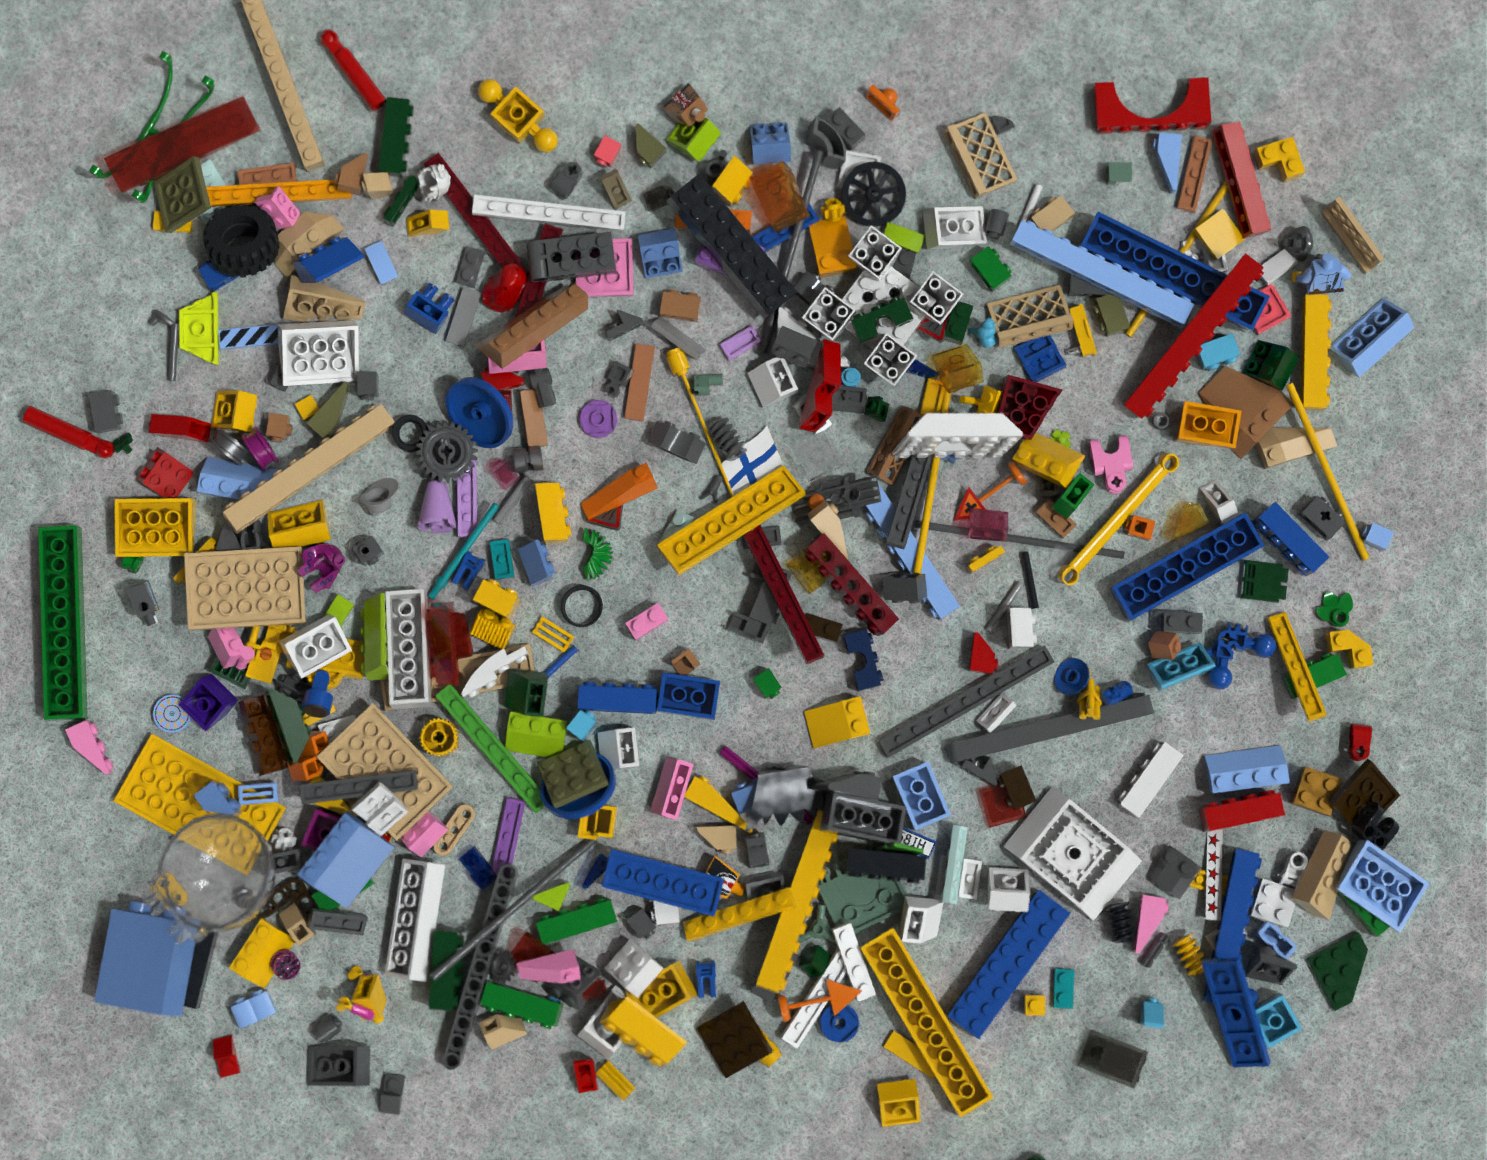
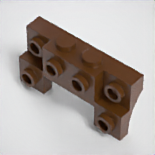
M265 694L238 702L244 721V730L248 734L250 750L254 755L259 775L263 776L287 769L288 759L282 747Z

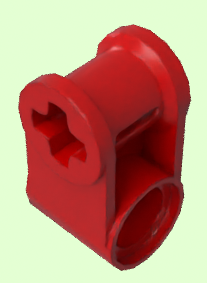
M1351 724L1349 731V756L1353 761L1358 762L1369 756L1372 726ZM1359 749L1363 754L1359 756L1356 750Z

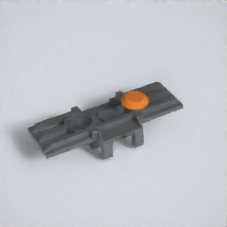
M877 475L850 481V478L846 476L821 482L820 488L805 492L806 496L793 503L796 522L810 519L808 513L824 500L834 505L848 503L850 510L837 513L840 519L853 516L855 518L860 517L859 507L882 502ZM853 489H856L858 492L856 499L853 498Z

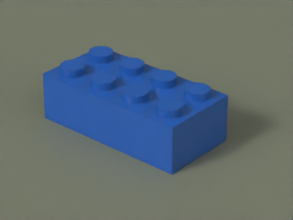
M1276 502L1269 505L1253 521L1255 529L1260 534L1264 533L1269 538L1267 540L1269 544L1274 548L1278 547L1282 551V557L1288 562L1291 561L1295 565V570L1302 576L1314 573L1329 558L1326 552Z
M584 682L583 685H579L578 709L583 711L656 714L658 691L654 689L653 685H642L641 688H634V684H622V687H615L614 683H603V686H596L595 682Z

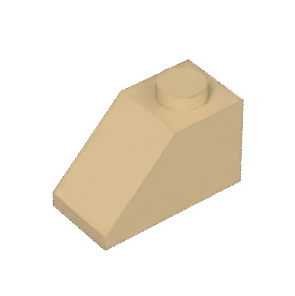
M736 826L697 827V831L717 850H721V854L733 853V849H736Z

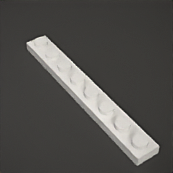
M475 194L472 215L620 232H624L626 213L625 211Z

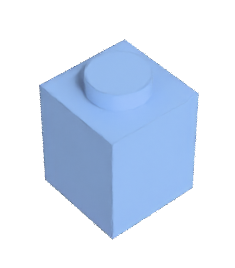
M1371 523L1369 526L1364 527L1361 536L1364 537L1363 543L1384 551L1387 549L1394 532L1378 524Z

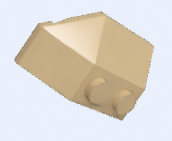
M311 212L302 213L297 218L293 227H287L278 234L280 248L275 258V265L287 279L290 278L291 275L297 272L292 263L298 260L297 256L308 252V254L313 252V248L320 244L327 245L330 243L329 240L338 236L345 230L344 227L333 215Z

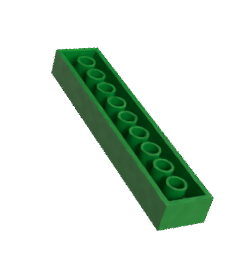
M77 525L38 527L44 720L88 719L82 528Z

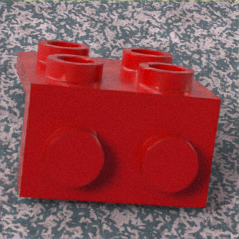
M158 448L150 454L146 466L141 467L136 479L165 499H173L179 496L193 476V471Z

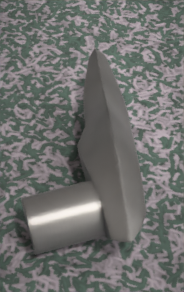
M154 310L155 315L148 321L152 326L161 321L163 324L172 327L174 322L159 310Z

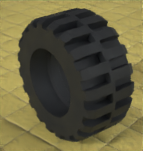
M242 204L241 206L232 205L231 208L221 209L220 213H215L212 216V220L209 219L203 231V242L209 262L220 273L224 275L229 274L230 277L236 278V276L245 278L246 275H257V272L266 270V266H270L279 253L280 244L272 217L263 209L259 210V207L253 205L251 207L247 204ZM239 236L256 237L253 241L243 246L227 245L231 240Z

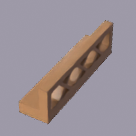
M901 405L866 471L871 476L877 475V478L893 486L907 458H899L898 461H895V455H892V451L913 428L915 417L921 420L924 417L912 408ZM891 468L892 474L888 479L885 477V474Z

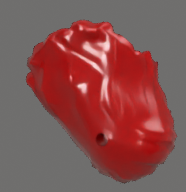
M509 263L489 277L484 290L481 292L483 303L495 312H509L520 298L525 287L527 275L524 269L515 263Z

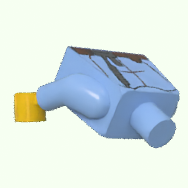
M1330 253L1324 254L1322 259L1311 261L1310 266L1304 272L1295 271L1291 273L1292 283L1305 284L1308 295L1344 292L1343 279L1348 280L1351 278L1349 267L1340 264L1339 259L1334 258Z

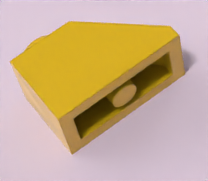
M429 209L406 218L408 237L439 234L450 230L448 211Z

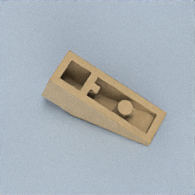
M824 500L810 511L808 516L821 533H825L848 560L842 526L837 514L839 510L833 503L829 504Z

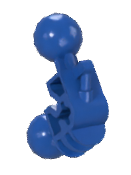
M1228 622L1227 629L1222 631L1213 642V645L1206 650L1210 657L1217 659L1216 666L1208 674L1210 685L1215 689L1221 690L1228 688L1233 678L1231 671L1228 669V661L1233 659L1234 652L1232 648L1238 652L1252 649L1257 656L1267 658L1272 656L1276 650L1275 639L1268 634H1259L1255 638L1247 637L1248 625L1245 626V629H1241L1240 624L1237 623L1234 628ZM1225 635L1230 640L1227 644H1224V640H1221Z

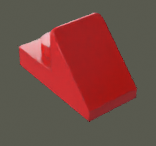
M229 1035L213 1039L214 1060L217 1059L220 1077L223 1078L241 1073L233 1036Z
M594 1059L573 1061L578 1092L598 1091Z

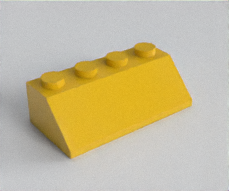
M628 996L610 1002L599 1021L607 1031L614 1032L622 1042L630 1044L635 1052L647 1057L654 1066L660 1067L668 1064L687 1043L685 1039Z

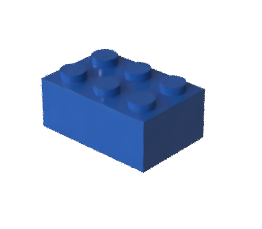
M663 673L657 712L715 720L720 681Z

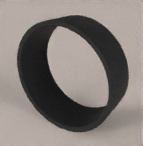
M586 585L574 586L562 597L561 613L564 619L573 626H590L601 616L603 609L602 599L599 593L592 587ZM579 590L593 593L599 601V613L588 624L574 623L568 618L565 611L568 597Z

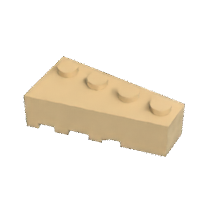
M1323 831L1292 896V899L1310 915L1327 920L1330 919L1338 892L1336 888L1352 845L1342 834Z

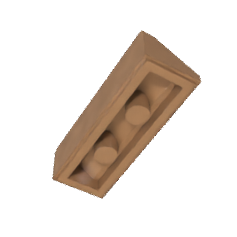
M536 390L520 391L528 447L548 446L543 409L540 408Z

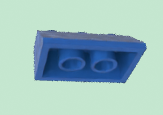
M335 236L329 240L330 243L327 245L320 244L314 247L313 252L309 254L305 252L297 256L298 260L292 263L302 283H318L365 257L348 237L340 238V236Z

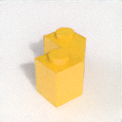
M1350 630L1334 631L1325 634L1328 653L1347 650L1350 669L1374 665L1371 646Z

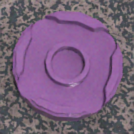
M602 400L590 401L581 410L579 418L583 431L594 438H603L611 434L616 428L618 419L612 405Z

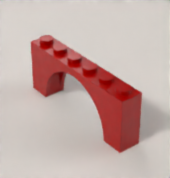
M1209 77L1189 78L1186 96L1181 106L1173 113L1161 118H1144L1129 111L1120 101L1114 82L1095 83L1093 87L1096 132H1101V134H1111L1112 131L1130 133L1131 130L1149 132L1150 129L1168 131L1169 128H1176V130L1182 131L1187 130L1188 127H1195V129L1201 130L1206 129L1212 122Z

